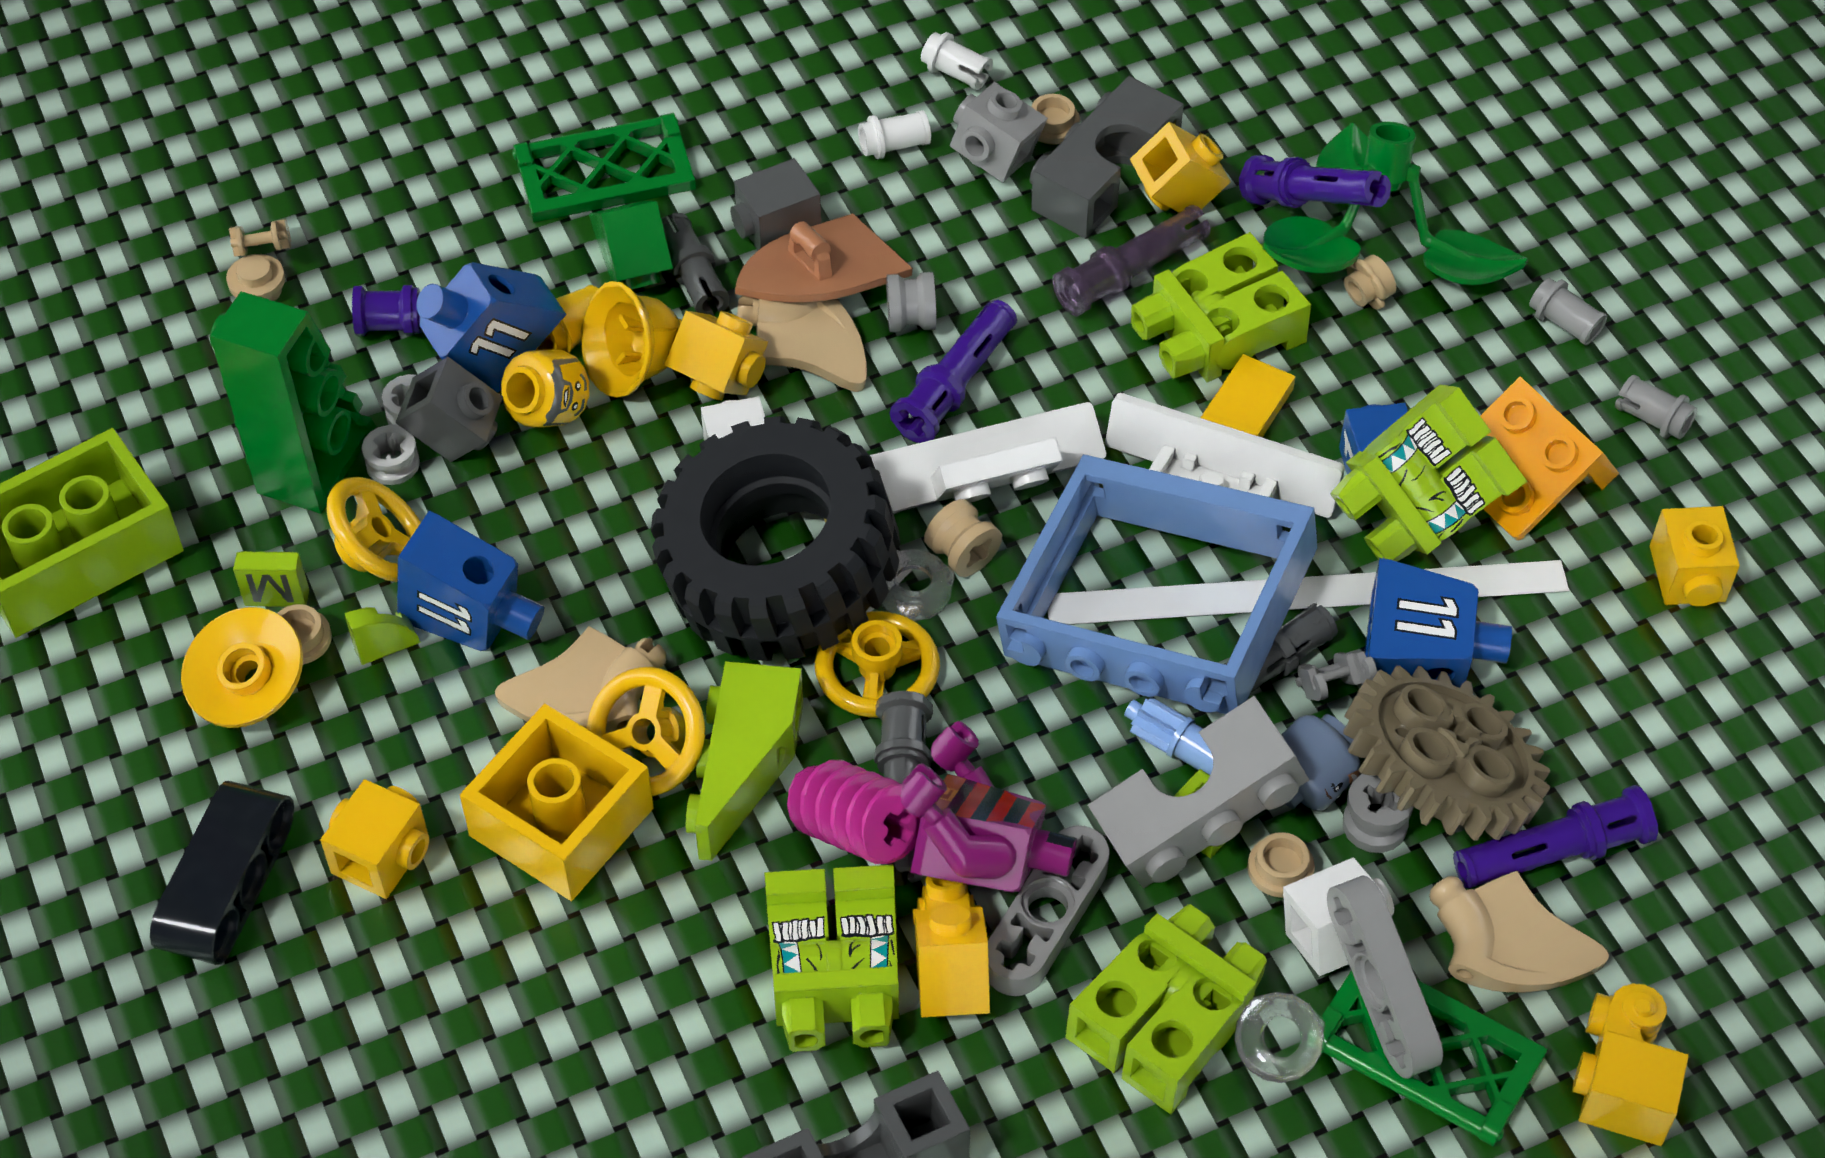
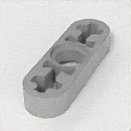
M1078 825L1067 827L1058 832L1077 838L1074 858L1080 852H1085L1090 855V861H1082L1072 874L1071 884L1064 880L1065 876L1033 869L988 940L989 983L1000 993L1010 996H1021L1034 991L1041 984L1103 884L1108 871L1109 846L1103 835L1095 829ZM1050 897L1060 901L1066 908V913L1057 921L1043 922L1034 918L1028 908L1035 900ZM1024 934L1031 940L1027 949L1026 964L1018 963L1013 970L1006 969L1004 967V957L1012 959L1016 956L1023 944Z
M1364 875L1331 887L1327 893L1328 911L1390 1065L1397 1074L1406 1079L1439 1066L1443 1060L1440 1037L1379 888L1369 877Z

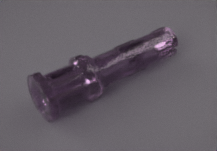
M1189 205L1178 214L1116 248L1104 246L1090 254V260L1073 269L1066 267L1053 275L1052 283L1058 301L1068 313L1077 317L1091 309L1092 303L1107 294L1114 296L1125 290L1131 284V279L1134 276L1210 235L1211 229L1208 220L1189 230H1186L1184 227L1203 216V211L1196 205Z

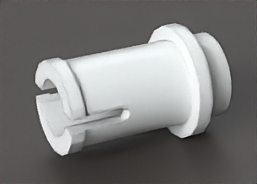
M934 32L927 39L921 53V61L927 64L928 71L932 73L942 71L977 91L983 87L989 77L988 74L982 72L983 69L991 71L993 67V60L991 58L984 57L954 42V36L948 32L942 35Z
M920 110L912 114L880 120L875 115L869 116L867 122L858 125V137L865 156L874 155L876 159H883L885 152L930 144L931 130L925 111Z

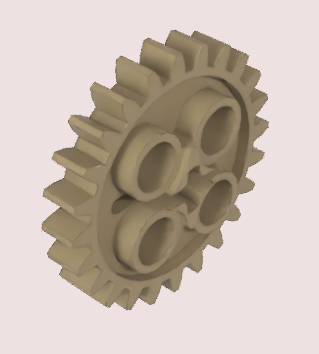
M1396 666L1391 675L1383 670H1379L1373 680L1366 679L1345 713L1344 717L1349 721L1343 730V734L1354 739L1348 748V752L1357 757L1366 758L1359 768L1360 773L1375 775L1381 779L1376 788L1379 794L1394 792L1400 797L1397 802L1398 810L1404 811L1413 806L1420 810L1422 824L1427 826L1433 817L1442 821L1448 835H1453L1459 825L1464 827L1472 840H1478L1484 830L1495 840H1500L1506 830L1515 835L1524 823L1527 825L1530 823L1543 804V798L1550 789V786L1544 782L1550 773V768L1538 763L1544 754L1543 749L1526 744L1532 734L1531 730L1513 727L1510 722L1515 713L1512 710L1498 712L1492 706L1495 697L1491 694L1485 695L1482 698L1473 695L1471 682L1466 680L1460 688L1452 685L1447 672L1441 671L1438 678L1433 680L1422 666H1417L1412 676L1401 666Z

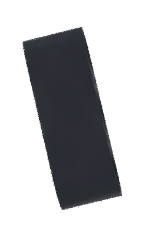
M224 781L219 786L154 911L150 925V942L154 948L214 965H220L227 959L291 830L294 817V803L290 796L234 781Z

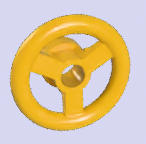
M350 477L341 480L331 489L327 498L326 508L328 521L335 536L334 545L337 553L348 566L357 571H368L381 579L398 582V564L383 558L387 555H400L420 525L419 518L399 495L377 481L363 477ZM350 496H355L357 501L356 517L349 523L345 505ZM379 504L396 517L407 536L395 529L392 522L383 515Z
M885 611L866 612L869 619L867 622L858 626L854 633L847 629L838 635L839 643L824 651L819 645L815 656V674L824 694L841 709L863 717L878 718L875 715L876 702L884 695L885 681L894 675L896 668L921 659L920 674L914 684L906 691L917 692L925 697L931 693L939 676L940 657L937 646L930 634L921 625L908 617ZM902 636L907 638L909 641H902ZM836 652L859 666V671L865 678L863 697L847 690L836 678L833 666Z
M638 667L615 676L598 693L588 717L587 729L620 750L635 748L646 756L656 758L666 769L661 774L649 777L652 796L668 792L681 784L694 770L704 747L705 721L696 695L682 679L660 668ZM645 686L639 713L631 717L627 727L606 733L607 720L617 700L629 690ZM666 692L677 702L683 716L673 708L664 707ZM651 722L655 727V735L652 741L647 736V729Z

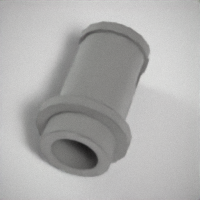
M1547 278L1536 289L1529 303V306L1536 310L1535 317L1540 321L1548 318L1579 339L1582 344L1589 345L1604 327L1608 316L1567 290L1568 283L1563 279L1556 282L1551 278Z
M1631 375L1618 394L1625 398L1619 397L1615 402L1616 409L1625 411L1660 429V436L1668 439L1671 435L1678 439L1683 438L1691 427L1697 413V407L1689 404L1690 398L1682 394L1677 398L1641 380L1636 375Z

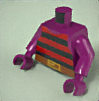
M961 721L955 722L951 727H946L934 740L931 747V756L940 767L951 772L954 771L957 776L948 774L942 780L927 765L918 764L902 783V805L908 812L921 818L910 873L1008 892L1020 891L1032 868L1068 877L1075 854L1077 838L1043 830L1042 825L1046 805L1041 801L995 788L983 767L980 766L975 769L967 759L979 746L976 734Z

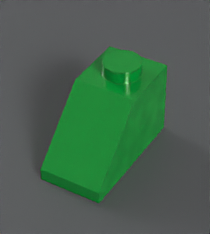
M640 201L589 213L592 228L612 281L625 280L629 288L635 289L661 282L659 272L673 269L657 201Z

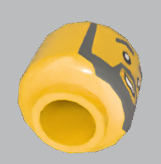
M564 350L526 351L514 357L505 368L501 381V394L506 410L515 421L522 425L539 428L561 426L576 420L585 410L589 398V379L585 367L577 357Z

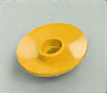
M245 607L220 615L197 634L184 657L181 683L188 704L204 720L220 727L240 728L263 721L285 704L298 684L303 667L301 641L295 629L288 621L268 609ZM257 668L255 674L245 681L246 675L251 670Z

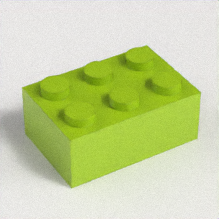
M114 428L0 483V615L15 638L184 551L168 504Z

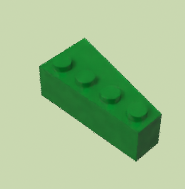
M240 291L226 313H221L216 318L211 329L210 343L215 352L223 379V386L227 392L235 426L240 435L246 455V462L249 466L257 494L321 514L327 505V498L331 489L343 480L361 452L365 437L375 430L376 425L371 417L359 413L363 403L357 393L344 388L343 383L347 376L340 365L328 361L331 349L308 311Z

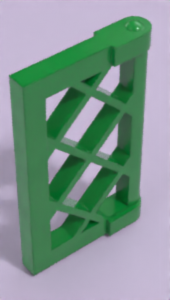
M674 113L531 143L513 144L514 150L512 155L517 162L533 223L696 190L695 178L681 137L679 122ZM662 134L664 138L657 148L637 140ZM615 143L603 159L584 151V149ZM626 148L648 157L636 173L614 164ZM561 154L549 170L534 163V159ZM572 159L594 168L582 184L560 175ZM658 163L674 170V173L647 178ZM605 173L626 182L593 189ZM551 184L572 193L544 199L543 195Z
M1351 970L1316 1026L1309 1032L1307 1045L1331 1056L1494 1147L1497 1142L1502 1140L1505 1127L1544 1060L1548 1049L1417 980L1430 1015L1464 1032L1462 1035L1441 1038L1443 1052L1469 1047L1481 1077L1446 1083L1440 1066L1429 1070L1434 1086H1428L1414 1077L1403 1078L1388 1063L1389 1061L1382 1049ZM1362 1023L1372 1052H1366L1338 1037L1337 1034L1342 1026ZM1482 1044H1486L1516 1060L1517 1063L1513 1070L1492 1074ZM1503 1086L1499 1092L1498 1087ZM1486 1089L1492 1107L1485 1117L1452 1099L1451 1096Z

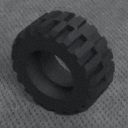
M777 416L764 417V424L750 426L748 421L731 426L732 433L719 439L714 434L701 442L699 445L701 451L695 457L687 454L674 469L677 477L675 482L667 480L657 498L660 508H657L652 515L651 532L655 539L652 548L658 567L682 617L687 618L691 629L703 640H714L717 649L731 655H740L742 650L745 649L750 660L772 661L773 654L784 653L786 660L806 657L805 650L818 645L824 651L839 643L838 635L847 629L854 633L858 626L869 620L866 611L869 607L877 610L882 605L890 592L886 581L891 582L897 574L900 562L897 549L901 545L899 530L880 472L875 469L871 456L861 445L852 443L849 435L835 427L828 426L823 432L819 421L797 417L796 423L793 424L787 423L785 417ZM786 512H806L827 519L815 540L801 552L786 560L768 565H745L727 559L738 538L751 526L765 518Z

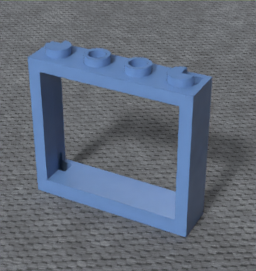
M1083 454L996 616L1004 656L1013 658L1025 665H1041L1071 673L1081 680H1098L1128 688L1142 696H1159L1189 704L1203 712L1227 714L1247 701L1271 650L1274 639L1283 624L1317 550L1315 509L1310 506ZM1097 516L1277 559L1227 665L1044 618ZM1282 526L1291 528L1290 532L1282 530Z

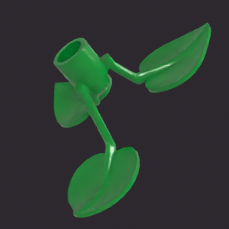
M1379 122L1371 126L1369 137H1367L1355 123H1351L1330 140L1318 156L1316 167L1382 172L1381 175H1386L1389 178L1391 191L1398 190L1403 182L1408 181L1420 243L1425 248H1428L1424 253L1423 263L1434 274L1459 284L1479 285L1505 278L1523 269L1528 263V258L1470 232L1445 229L1439 231L1435 237L1430 233L1419 183L1421 167L1411 164L1416 134L1410 127L1397 122ZM1349 204L1342 222L1335 228H1332L1322 220L1312 217L1291 216L1280 219L1267 227L1264 232L1262 249L1277 261L1297 270L1311 273H1332L1343 270L1356 262L1360 255V245L1354 240L1345 237L1351 229L1360 205Z

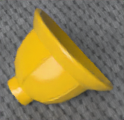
M611 281L604 283L591 298L582 327V355L590 380L598 390L607 396L623 397L630 395L637 390L644 380L663 372L667 368L664 364L682 320L678 319L675 313L658 299L638 296L622 282Z

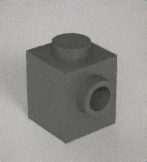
M795 158L767 169L756 171L734 181L736 205L730 208L731 218L740 237H749L757 250L771 241L789 234L791 228L798 222L804 221L810 226L821 224L820 193Z
M446 357L412 378L395 423L452 462L472 450L479 451L492 440L497 431L498 423L495 421V417L503 396L451 358Z

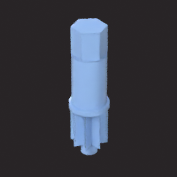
M1150 697L1149 700L1145 699L1144 704L1136 700L1130 702L1124 716L1132 720L1131 724L1133 726L1130 730L1132 734L1162 750L1170 758L1174 759L1177 757L1197 770L1201 769L1208 775H1211L1213 768L1212 753L1199 734V731L1203 728L1196 725L1194 719L1182 715L1153 697Z

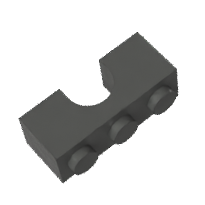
M1128 76L1113 92L1108 91L1100 98L1095 110L1082 123L1077 122L1071 126L1063 142L1050 155L1044 154L1037 160L1030 175V183L1033 185L1031 210L1087 239L1118 207L1121 167L1115 164L1120 163L1133 166L1130 158L1168 122L1181 128L1184 104Z
M935 1071L874 1098L872 1116L863 1126L844 1138L829 1143L817 1144L809 1128H806L749 1153L742 1158H969L970 1128L940 1072Z

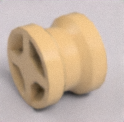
M959 499L943 507L934 516L924 534V542L936 554H945L948 557V565L958 576L967 577L984 568L992 560L1001 545L1002 533L991 522H981L978 519L977 509L968 500Z

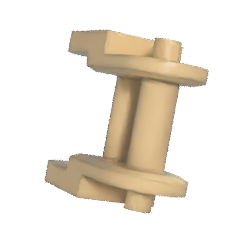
M287 219L272 221L271 231L245 235L242 226L230 227V243L233 248L234 257L247 255V247L273 243L277 251L290 248L291 237Z

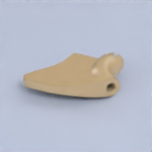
M746 296L739 298L737 316L753 323V326H756V336L769 342L763 355L766 359L765 365L802 369L854 392L862 391L865 388L867 366L863 343L852 318L837 299L815 302H778Z
M588 626L580 637L561 655L542 666L501 683L497 686L495 695L498 703L504 709L525 721H528L545 703L587 729L588 717L593 702L601 689L611 679L620 673L638 667L660 668L666 663V652L660 644L654 647L651 638L641 639L635 648L624 647L607 635ZM645 686L631 689L617 700L609 714L606 733L627 727L631 717L639 713L638 700Z
M1518 871L1499 877L1476 889L1468 890L1465 889L1461 879L1455 876H1448L1439 881L1430 890V901L1438 907L1437 916L1450 934L1454 944V952L1448 970L1454 978L1469 985L1500 992L1549 990L1568 985L1599 971L1608 960L1609 954L1601 944L1550 913L1536 899Z

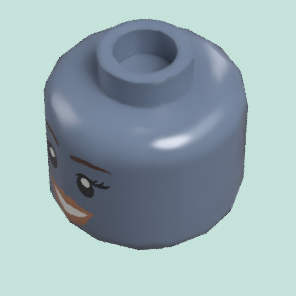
M1325 714L1322 718L1314 715H1302L1281 734L1309 778V781L1301 785L1297 794L1285 804L1291 809H1295L1301 803L1309 809L1323 811L1334 803L1361 774L1359 771L1361 767L1359 757L1348 752V748L1354 739L1343 734L1345 725L1330 714Z

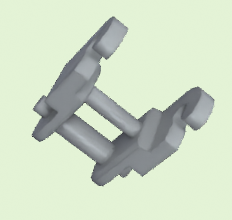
M1364 651L1339 652L1334 654V664L1319 669L1315 665L1309 664L1298 666V678H1295V682L1298 687L1302 686L1307 699L1321 701L1328 698L1326 682L1340 678L1345 684L1358 685L1363 684L1366 679L1373 680L1377 673L1373 658L1371 656L1366 658Z

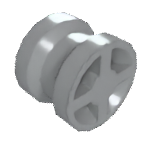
M933 272L920 273L916 279H903L899 274H887L886 291L889 331L901 332L908 325H919L923 330H936V297Z
M1361 774L1353 781L1348 791L1347 806L1343 814V830L1349 841L1357 848L1367 852L1384 853L1394 850L1403 842L1407 834L1409 818L1414 807L1411 806L1404 811L1398 810L1397 802L1400 798L1394 792L1379 794L1376 788L1381 779L1375 775ZM1372 804L1382 805L1379 809L1369 810Z

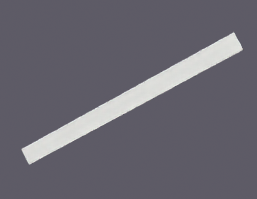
M1561 560L1424 569L1474 584L1479 590L1478 597L1569 591ZM1376 572L1304 577L1289 610L1306 609L1313 603H1317V607L1319 605L1323 607L1369 605ZM1267 579L1056 593L1048 609L1049 620L1064 624H1083L1249 613L1253 611Z

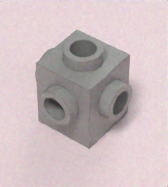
M993 82L977 97L973 94L968 95L958 107L953 121L958 126L950 147L1003 183L1030 159L1048 118L1023 102L1015 93Z

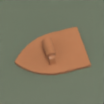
M854 214L814 226L801 221L791 228L789 234L771 241L749 258L737 278L735 294L778 302L825 301L846 297L886 284L887 274H899L902 278L912 276L913 268Z

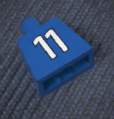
M475 262L464 265L446 288L437 284L425 286L421 290L416 304L417 312L421 316L419 325L442 360L446 357L451 358L497 393L501 391L502 377L510 361L526 351H535L566 316V313L541 276Z
M428 511L398 556L397 613L406 615L413 627L478 651L489 649L502 628L526 640L531 639L542 620L545 607L516 593L518 563L513 557L434 512Z
M1379 558L1371 592L1365 655L1366 658L1370 656L1373 658L1377 672L1383 670L1391 675L1396 666H1401L1412 676L1417 666H1422L1433 680L1438 678L1441 671L1447 672L1452 685L1460 688L1467 680L1472 659L1507 663L1512 640V626L1476 621L1479 590L1474 584L1394 560Z

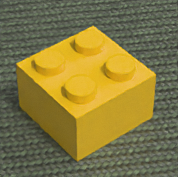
M545 703L459 794L470 837L571 902L654 809L648 766Z

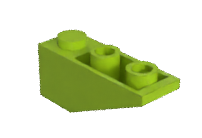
M725 661L721 686H710L707 698L706 722L707 724H713L711 740L705 739L700 759L696 765L697 778H703L701 794H690L686 811V833L696 834L699 860L712 861L794 759L803 710L801 668Z

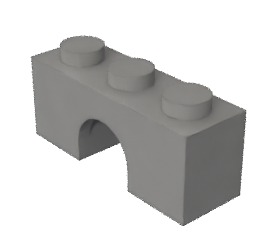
M1255 696L1199 731V734L1212 753L1213 768L1209 779L1198 791L1181 797L1166 795L1156 788L1146 772L1141 769L1088 804L1089 809L1123 863L1143 889L1153 882L1160 883L1173 878L1183 870L1188 859L1208 846H1218L1228 842L1240 832L1243 823L1265 809L1271 810L1283 806L1297 794L1301 785L1309 781L1297 757Z

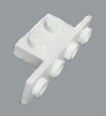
M1118 393L1112 401L1105 444L1110 448L1153 461L1149 468L1150 470L1314 507L1315 514L1326 518L1331 517L1335 510L1336 502L1330 493L1343 479L1345 466L1340 462L1124 393Z
M1085 402L870 456L875 469L880 472L892 511L895 513L955 498V501L966 499L971 503L989 497L991 495V488L1011 483L1014 490L1031 488L1049 481L1048 474L1077 467L1083 454L1104 459L1106 457V450L1094 407L1091 403Z

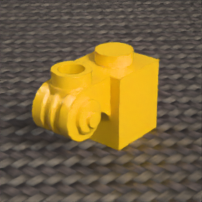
M927 876L926 886L922 887V897L917 900V909H913L921 1018L990 1013L989 959L983 907L975 905L973 894L969 895L966 883Z
M1633 983L1622 986L1614 993V996L1596 993L1586 1027V1033L1599 1036L1595 1055L1582 1052L1572 1092L1584 1095L1579 1122L1662 1146L1677 1115L1689 1055L1653 1044L1667 1015V1005L1662 995L1654 988L1645 984Z

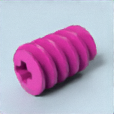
M828 760L819 766H808L795 775L788 791L787 808L789 817L798 831L874 864H891L904 858L916 846L921 818L908 812L902 805V783H898L888 777H883L873 771H867L844 760Z

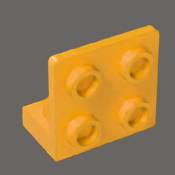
M1519 377L1480 416L1491 430L1486 436L1495 437L1528 481L1509 496L1501 495L1483 508L1515 540L1523 539L1586 477L1603 490L1619 474L1606 455L1522 377Z

